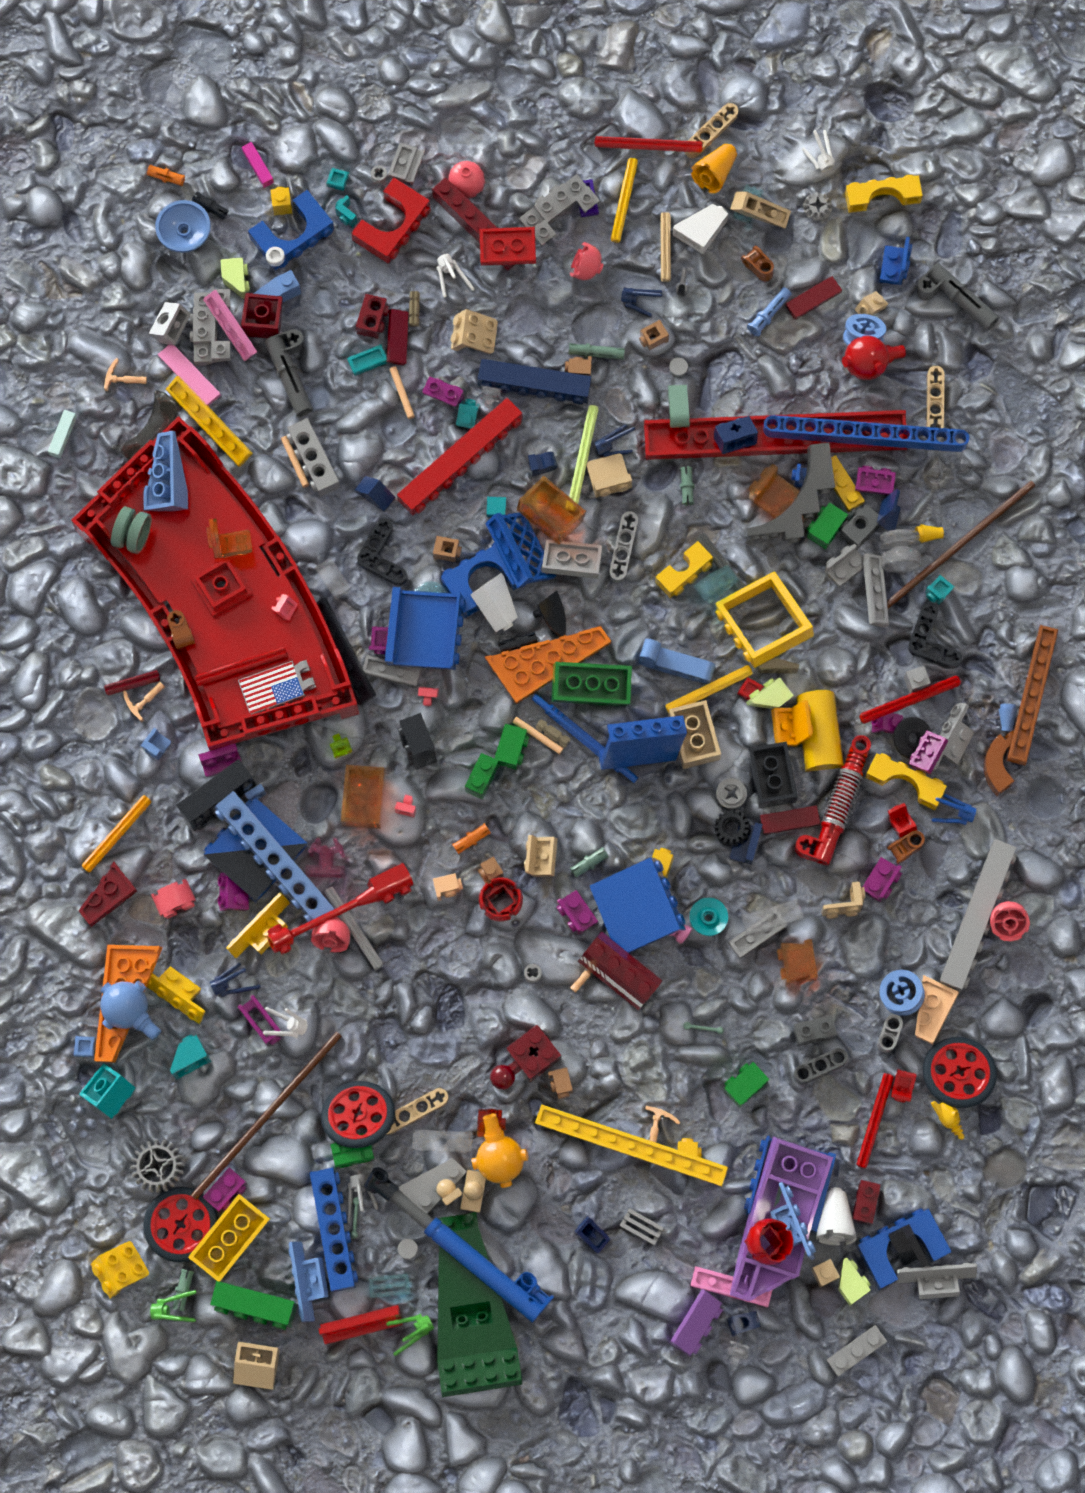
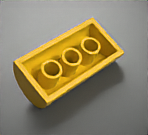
M815 690L798 695L796 697L797 704L802 700L808 701V705L811 708L810 721L813 725L812 737L802 743L805 772L839 769L844 763L834 692L830 690Z
M238 1194L188 1258L220 1282L270 1218Z

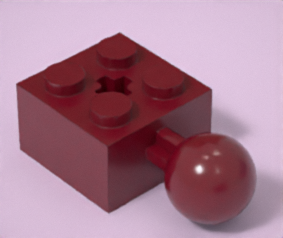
M535 1025L506 1048V1052L513 1062L508 1066L498 1065L493 1068L490 1074V1081L495 1088L506 1090L514 1084L515 1075L522 1071L531 1083L561 1060V1054L541 1028ZM537 1050L538 1056L535 1057L534 1055H532L530 1057V1051Z

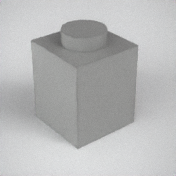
M924 666L906 671L904 680L910 694L931 684Z

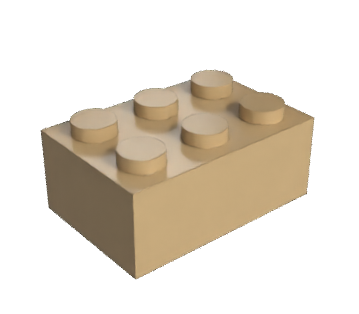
M706 700L669 709V717L683 715L687 734L679 751L683 769L721 759L719 744Z

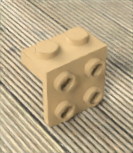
M468 309L455 315L453 319L454 329L451 335V350L459 351L469 347L492 354L495 348L498 321Z
M615 454L587 462L586 467L595 497H604L611 493L623 492L632 488L631 475L627 473L622 454Z
M852 882L850 887L851 902L823 905L822 916H826L827 919H833L841 914H846L847 917L858 915L857 913L861 912L865 899L864 887L860 886V882Z

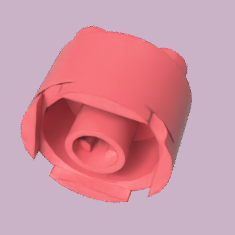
M187 879L182 880L183 884L178 885L177 882H174L157 890L158 895L151 894L161 917L164 916V918L169 919L176 916V911L180 909L186 911L195 907L194 902L196 899Z

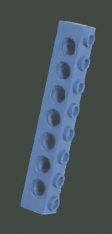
M234 791L214 807L217 810L214 812L221 821L225 820L229 824L227 827L234 836L237 834L241 838V845L247 851L250 849L253 852V859L259 865L263 864L267 869L265 872L270 879L277 880L280 884L278 888L284 895L289 894L293 899L291 903L297 910L301 908L305 913L303 917L307 922L334 910L333 906ZM233 810L238 811L240 819H231L230 812ZM243 826H251L253 833L251 835L244 834ZM257 840L265 842L266 847L264 850L256 848L255 842ZM269 855L277 856L278 863L276 865L268 862ZM284 869L289 870L291 873V877L288 880L281 877V871ZM296 884L302 885L304 889L300 895L296 894L293 890ZM308 899H313L316 902L315 909H309L306 906Z

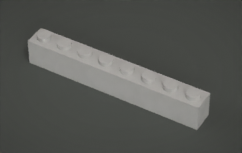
M994 839L939 980V983L959 993L968 986L970 978L967 975L969 970L973 971L977 962L974 959L976 952H981L984 944L981 941L983 934L987 935L990 928L988 920L996 907L994 906L996 899L1000 900L1004 889L1001 886L1003 881H1008L1011 871H1008L1009 865H1014L1017 854L1014 853L1016 850L1015 846Z

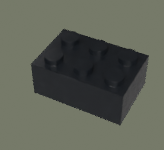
M421 713L400 720V727L397 728L399 739L403 749L405 748L410 766L414 765L415 769L418 770L436 763L435 747Z
M787 741L749 748L748 759L758 809L795 803L798 795Z

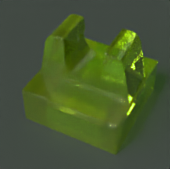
M339 733L332 736L334 742L329 745L335 759L353 752L347 737L341 739Z

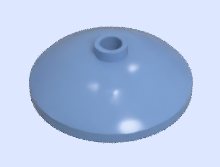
M188 200L175 201L165 206L158 214L155 223L156 234L162 245L171 251L180 253L190 252L202 246L207 240L211 229L210 219L205 209L199 204Z

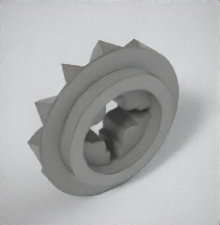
M818 192L810 194L803 204V210L807 217L816 221L826 219L831 214L833 208L831 198H828L825 193L819 194ZM817 201L820 205H823L820 207L819 212L816 206H814Z
M733 778L722 781L716 790L717 800L721 806L727 809L738 808L743 805L747 797L745 785ZM736 789V798L730 797L727 799V790L733 791Z

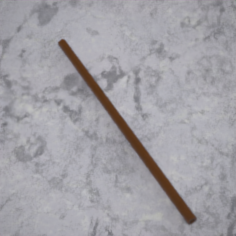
M1029 481L887 600V608L889 609L1032 490L1035 487L1034 482Z
M338 1032L333 1034L191 1194L194 1199L197 1200L340 1040L342 1036Z

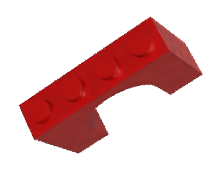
M396 178L391 180L383 193L385 200L404 212L406 218L401 227L394 231L384 232L361 220L351 233L352 241L386 263L397 257L401 246L407 244L410 234L419 228L420 221L423 217L426 218L431 211L429 199Z

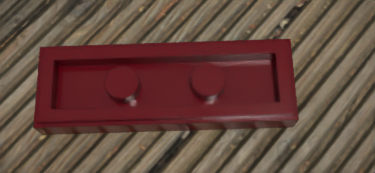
M831 276L790 300L785 306L794 319L797 320L841 294L842 289L834 277Z
M393 308L389 310L388 363L402 366L406 364L409 313L407 311Z
M817 805L760 815V822L763 824V835L820 826Z

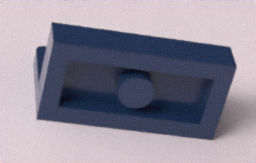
M896 489L882 500L877 523L890 534L896 530L901 509L897 505L900 495L899 489Z
M755 822L754 826L750 825L751 833L748 835V840H744L742 845L739 843L738 847L733 845L730 855L731 860L752 865L763 824Z

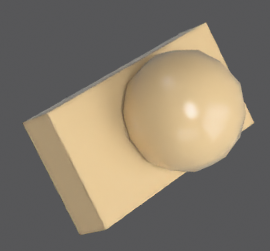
M467 1170L460 1210L480 1213L486 1178L478 1171Z
M443 1179L437 1184V1194L443 1198L441 1201L445 1206L462 1195L459 1188L456 1189L452 1180Z

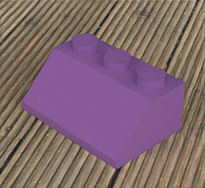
M702 1289L669 1344L688 1356H691L692 1353L697 1354L702 1345L699 1343L702 1336L707 1337L712 1329V1326L709 1325L712 1319L717 1320L723 1311L720 1308L722 1303Z

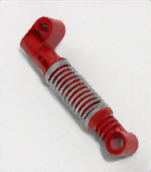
M859 735L853 739L845 761L846 763L840 767L838 773L840 777H836L837 781H835V788L832 789L831 800L828 801V808L825 809L826 813H824L825 816L821 821L822 829L817 839L809 835L800 836L795 844V852L798 856L822 865H830L839 836L846 828L845 825L850 816V809L853 808V801L857 796V789H859L860 781L863 778L862 768L871 748V742L868 737ZM862 743L866 749L858 750L856 744ZM804 843L808 844L806 850L802 849ZM812 843L816 844L813 855L809 854Z

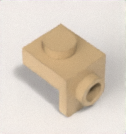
M875 291L862 298L855 311L858 314L873 316L884 310L888 303Z

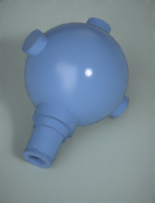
M136 981L135 984L131 982H118L111 985L108 982L101 988L100 991L103 993L100 1008L104 1017L102 1023L110 1030L113 1027L120 1029L133 1027L137 1031L143 1032L152 1041L162 1031L152 1022L151 1016L147 1013L148 1001L144 993L146 987L140 981Z

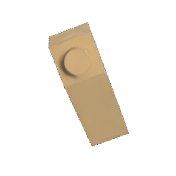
M735 192L730 208L747 217L781 228H786L791 213L790 210L749 192Z

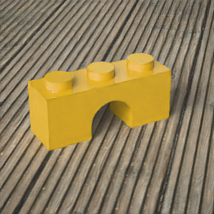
M699 541L684 552L683 559L689 565L687 570L678 572L669 565L655 577V583L669 598L681 594L684 586L688 583H694L698 578L697 575L702 571H708L712 567L713 556Z

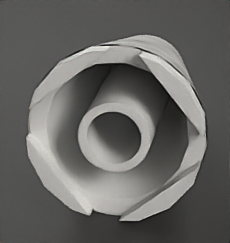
M835 1187L827 1191L816 1233V1239H819V1242L822 1244L836 1246L840 1245L842 1241H846V1245L856 1241V1231L847 1195L841 1188Z

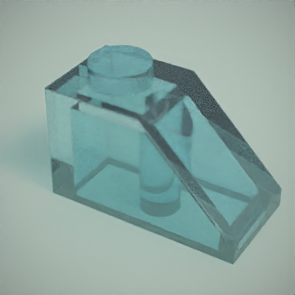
M726 565L708 574L694 587L704 601L711 603L738 582L739 579L731 568Z

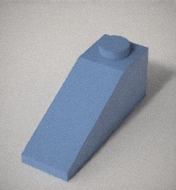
M292 270L275 277L253 294L282 296L283 303L300 295L301 290Z

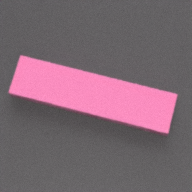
M217 290L212 291L203 299L242 359L244 361L248 360L257 353V350Z
M168 345L158 353V357L176 376H180L208 406L221 396L220 392L175 345Z
M695 1266L690 1287L704 1289L705 1291L768 1308L772 1290L757 1296L751 1301H746L730 1295L733 1276Z

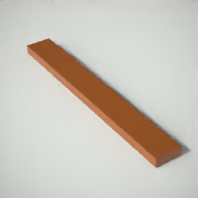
M1043 625L1039 626L1007 757L1009 762L1026 766L1059 629Z

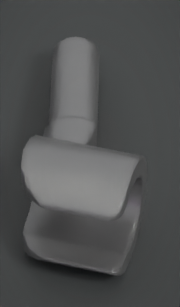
M682 268L681 280L676 286L677 295L680 288L685 290L684 296L687 293V285L685 284L686 268Z

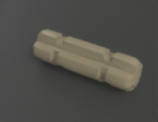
M418 291L410 292L409 325L411 327L419 326L420 293Z
M543 719L539 720L535 727L538 731H543L544 735L555 742L558 741L562 747L566 748L571 741L568 736H563V733L552 725L548 726V723Z

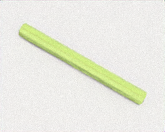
M589 405L569 495L567 508L576 511L578 508L597 419L598 407L595 405Z

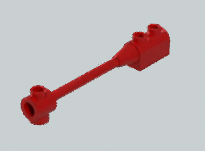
M401 863L369 879L367 884L369 889L358 895L354 900L293 930H289L286 927L282 928L281 924L273 926L267 931V940L270 947L275 953L280 951L281 955H284L292 950L291 945L294 944V937L319 926L327 920L333 919L357 906L381 901L384 904H388L395 899L393 895L399 892L402 896L412 891L410 887L413 886L410 873L404 863Z

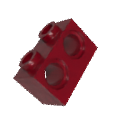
M365 293L356 324L357 334L376 339L379 338L380 333H383L385 328L384 317L389 315L390 306H388L387 298ZM374 306L380 307L377 311L372 310ZM369 323L376 324L374 327H367Z
M860 1180L852 1215L853 1222L869 1226L873 1224L881 1184Z

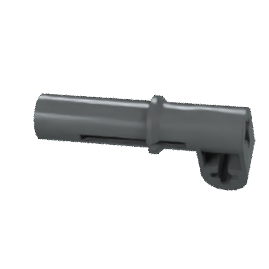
M939 263L935 264L918 281L917 295L920 299L930 300L942 290L950 298L951 303L955 302L987 331L992 329L1000 318L967 288V284H962Z
M291 329L268 338L264 343L277 370L276 376L281 379L296 416L302 417L311 413L313 407L297 373L298 367L290 357V355L302 349L303 334L299 330ZM285 340H286L287 345H289L288 348H286V345H285V343H284Z

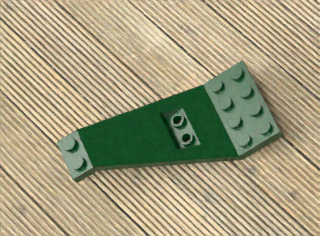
M476 1212L438 1218L442 1221V1224L448 1226L489 1260L479 1230ZM439 1246L437 1362L442 1398L523 1385L518 1349L501 1297Z

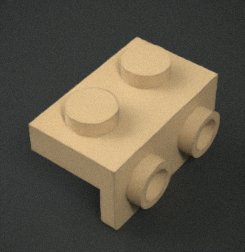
M528 835V841L526 842L527 854L524 862L525 873L533 877L554 876L557 838Z

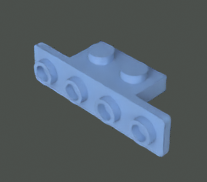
M781 1182L779 1186L787 1204L770 1211L773 1219L787 1225L786 1229L791 1230L794 1241L793 1247L803 1243L807 1256L813 1260L815 1259L813 1253L816 1252L813 1242L807 1239L806 1234L809 1232L805 1223H801L798 1217L801 1215L798 1205H794L792 1202L793 1192L790 1186L786 1187Z
M289 1242L292 1275L296 1286L295 1294L299 1305L298 1313L301 1322H313L315 1317L312 1301L329 1297L322 1257L305 1260L303 1243Z

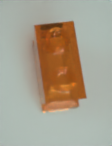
M812 939L804 940L803 944L781 943L780 949H777L778 961L782 960L783 968H780L781 980L785 979V985L808 978L809 982L817 981L818 975Z

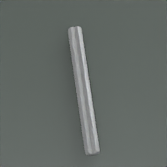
M333 887L324 891L334 909L344 905ZM347 911L339 915L342 921L349 927L351 935L374 970L380 969L383 966V962L350 912Z

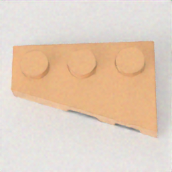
M923 975L922 985L925 991V998L918 1011L915 1037L933 1045L959 992Z

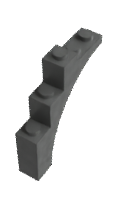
M829 443L812 444L807 447L808 463L806 476L801 490L793 503L774 520L760 526L745 529V538L750 537L752 541L762 539L761 536L769 535V538H777L782 534V541L788 540V543L800 542L799 539L804 537L802 516L804 519L814 518L815 514L820 512L817 491H819V494H827L835 488Z

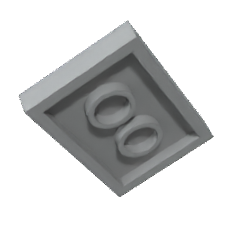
M546 540L542 573L598 579L602 545Z

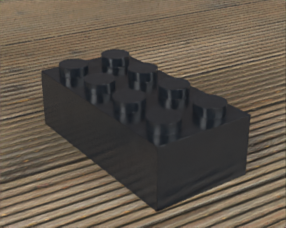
M238 759L176 804V806L194 831L197 829L201 830L207 826L209 820L218 818L214 813L217 811L214 807L232 791L241 798L245 795L244 793L253 789L256 784L252 775Z

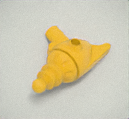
M931 1102L942 1125L952 1129L951 1132H955L954 1135H958V1138L963 1140L965 1136L962 1133L963 1129H960L962 1126L959 1125L960 1116L958 1110L945 1103Z

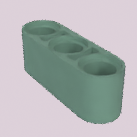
M668 385L670 428L689 427L687 385Z

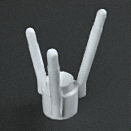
M814 130L813 133L822 153L817 157L818 161L804 147L802 151L815 165L816 170L821 169V172H826L835 166L827 131L823 130L827 149L826 153L817 131Z
M450 254L441 255L437 259L439 266L436 268L439 272L444 298L446 297L443 271L444 273H450L452 278L455 279L454 268L472 291L475 290L458 267L456 261L452 260Z
M268 1007L265 1008L267 1012L288 1021L287 1028L290 1032L264 1031V1035L297 1038L298 1035H303L308 1027L307 1020L301 1018L288 1008H285V1012L293 1018Z

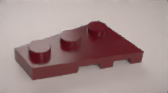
M113 861L110 870L105 876L103 875L100 884L94 892H91L79 909V912L92 927L135 894L137 890Z

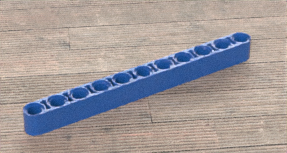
M776 415L768 416L763 427L764 434L770 438L951 452L964 451L969 442V434L965 430ZM774 424L777 428L770 429L768 425ZM792 425L795 427V430L791 431L786 427ZM812 427L814 431L808 432L805 428ZM829 428V429H831L833 432H832V433H826V432L824 431V429ZM843 430H849L852 434L846 435L843 433ZM867 431L870 433V436H864L861 432ZM885 432L889 437L884 438L880 434ZM905 434L908 438L902 439L899 435ZM923 435L927 440L922 441L918 436ZM937 437H943L946 441L939 442ZM961 438L964 440V443L960 444L955 439Z

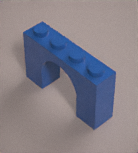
M308 190L293 199L294 208L307 224L304 233L300 237L290 241L281 240L271 232L263 220L248 230L249 238L265 258L266 252L271 247H279L283 250L285 260L280 266H272L274 270L285 267L288 261L301 256L304 250L314 247L320 239L328 237L334 230L333 221Z
M495 542L489 549L478 551L475 557L464 559L459 563V566L454 569L449 568L441 575V582L448 593L457 594V591H460L463 597H465V608L461 611L464 619L480 610L470 595L473 592L469 587V579L477 569L493 567L504 575L513 591L517 589Z
M921 1208L912 1213L913 1217L907 1220L903 1217L895 1221L896 1226L890 1229L885 1226L876 1231L878 1235L872 1238L868 1235L859 1240L860 1244L856 1247L879 1290L898 1280L887 1258V1245L890 1241L889 1233L910 1224L932 1263L951 1253L929 1209L924 1211Z

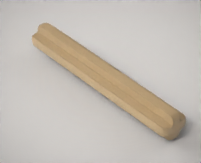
M669 212L661 213V281L670 282L671 216Z

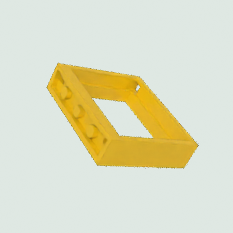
M775 571L715 603V614L718 620L724 622L728 635L732 634L736 647L742 649L745 660L751 662L754 668L814 636L813 626ZM772 587L799 628L755 652L728 613V610Z

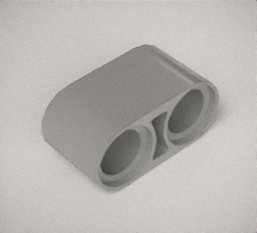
M889 1015L883 1024L877 1043L878 1049L883 1053H890L897 1044L903 1021L898 1015ZM891 1020L896 1021L898 1028L891 1029L888 1026V1022ZM889 1039L892 1042V1046L889 1048L884 1047L882 1040Z

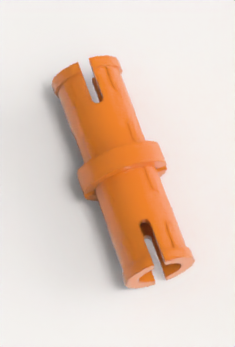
M153 165L148 167L147 176L161 179L164 183L170 182L183 186L185 175L172 172L168 168L162 169Z
M483 823V825L471 833L467 832L466 836L452 845L457 853L460 854L470 846L477 845L476 842L490 835L491 832Z

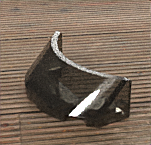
M156 390L154 392L153 410L145 427L131 440L119 445H113L111 449L129 461L150 440L153 441L158 433H162L177 418L178 404L166 393Z

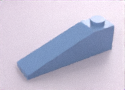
M175 431L158 433L152 455L154 457L152 469L149 468L148 471L150 475L148 486L145 485L144 511H179L188 509V490Z

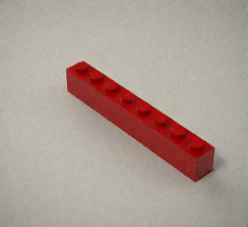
M508 398L503 400L397 494L398 501L412 516L416 513H421L430 500L434 501L437 499L444 488L448 489L453 484L455 478L463 476L471 464L475 465L478 463L481 456L485 452H490L497 441L504 440L512 428H517L522 423V412Z

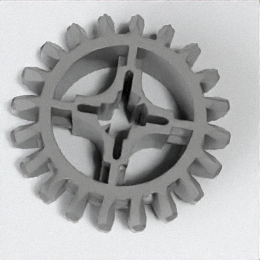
M155 1139L154 1146H152L150 1141H147L148 1148L141 1145L140 1148L143 1151L141 1153L135 1151V1154L139 1156L138 1159H131L132 1162L137 1163V1165L130 1166L131 1170H137L132 1174V1177H139L135 1182L137 1185L143 1182L141 1186L143 1190L149 1185L148 1191L150 1193L153 1192L154 1187H156L157 1193L161 1192V1187L167 1192L168 1184L172 1188L175 1187V1184L172 1182L174 1179L180 1182L181 1179L177 1177V1174H184L182 1170L178 1169L185 1166L183 1162H178L183 1159V1156L177 1155L180 1151L178 1148L172 1150L174 1147L173 1143L166 1147V1140H163L161 1145H159V1140ZM155 1151L167 1152L171 1158L159 1159ZM150 1154V1163L142 1169L144 1159ZM156 1161L162 1164V1167L159 1170L160 1173L155 1168H153V1166H155L154 1164L156 1163ZM173 1164L171 1174L165 1179L166 1168ZM154 1173L160 1182L149 1181L144 1175Z

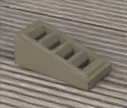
M774 657L759 665L758 673L797 674L799 664Z

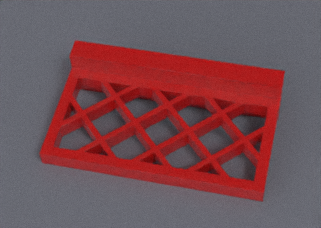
M399 1305L320 1324L319 1334L323 1337L324 1344L327 1345L402 1326L403 1323L391 1326L386 1325L387 1322L402 1319Z

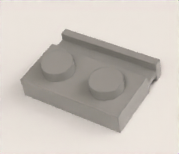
M399 143L388 177L413 185L425 155V150H419L416 147Z

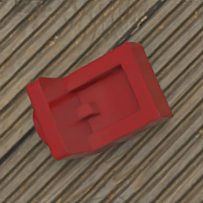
M905 803L888 810L889 821L900 838L917 830V826L909 815Z
M897 1069L891 1097L898 1102H911L917 1074Z

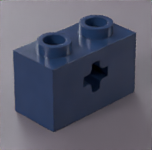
M750 416L715 426L714 440L722 454L757 444L758 431Z

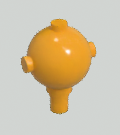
M489 1114L483 1117L486 1134H484L485 1141L479 1147L476 1158H472V1167L474 1170H479L481 1175L493 1183H500L501 1188L511 1186L512 1180L519 1175L524 1161H528L527 1149H521L515 1140L505 1136L504 1131L499 1127L497 1115Z

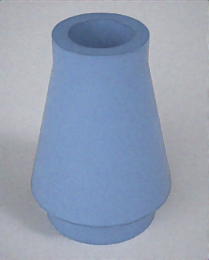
M1000 704V709L998 710L1002 731L1011 732L1018 709H1016V704Z

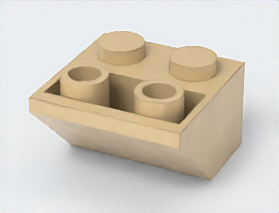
M238 1342L234 1362L233 1384L273 1390L280 1349Z

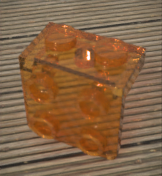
M774 464L762 471L758 482L754 481L748 489V499L773 518H777L793 503L799 490L778 475L779 468Z
M209 519L210 527H206L209 549L213 548L215 559L234 555H246L252 552L249 530L219 534L217 519Z

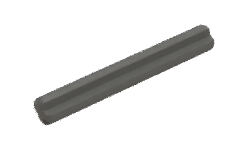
M705 533L700 534L697 537V541L713 556V562L736 592L746 587Z

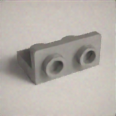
M855 544L852 546L847 545L840 551L841 554L837 558L832 557L826 562L825 573L838 588L842 587L864 569L863 557L856 550L857 546Z

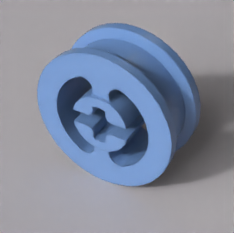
M856 314L847 319L845 324L846 330L843 334V340L847 346L854 339L866 335L874 336L884 343L883 337L886 333V325L879 318L869 314Z
M893 971L885 976L880 985L881 1000L887 1010L895 1015H911L918 1011L924 1002V987L920 979L911 971ZM902 981L910 982L916 987V993L913 999L912 993L907 983ZM892 986V992L897 1002L902 1005L895 1004L889 1000V991ZM903 990L905 995L901 996L899 991Z

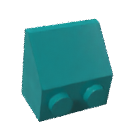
M197 1035L186 1036L182 1039V1043L178 1045L170 1069L171 1074L176 1080L212 1062Z
M103 1063L79 1095L112 1119L120 1111L126 1100L132 1096L136 1087Z

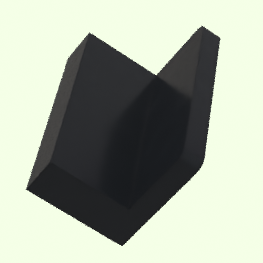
M910 1224L888 1234L904 1265L917 1259L922 1268L929 1265L926 1254Z

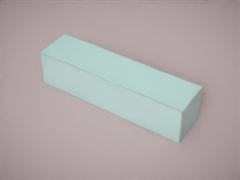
M64 410L48 449L50 456L61 459L77 418L75 413Z

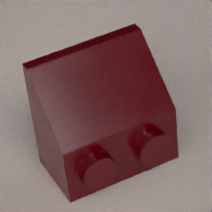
M245 294L241 328L247 337L268 339L280 334L282 296Z

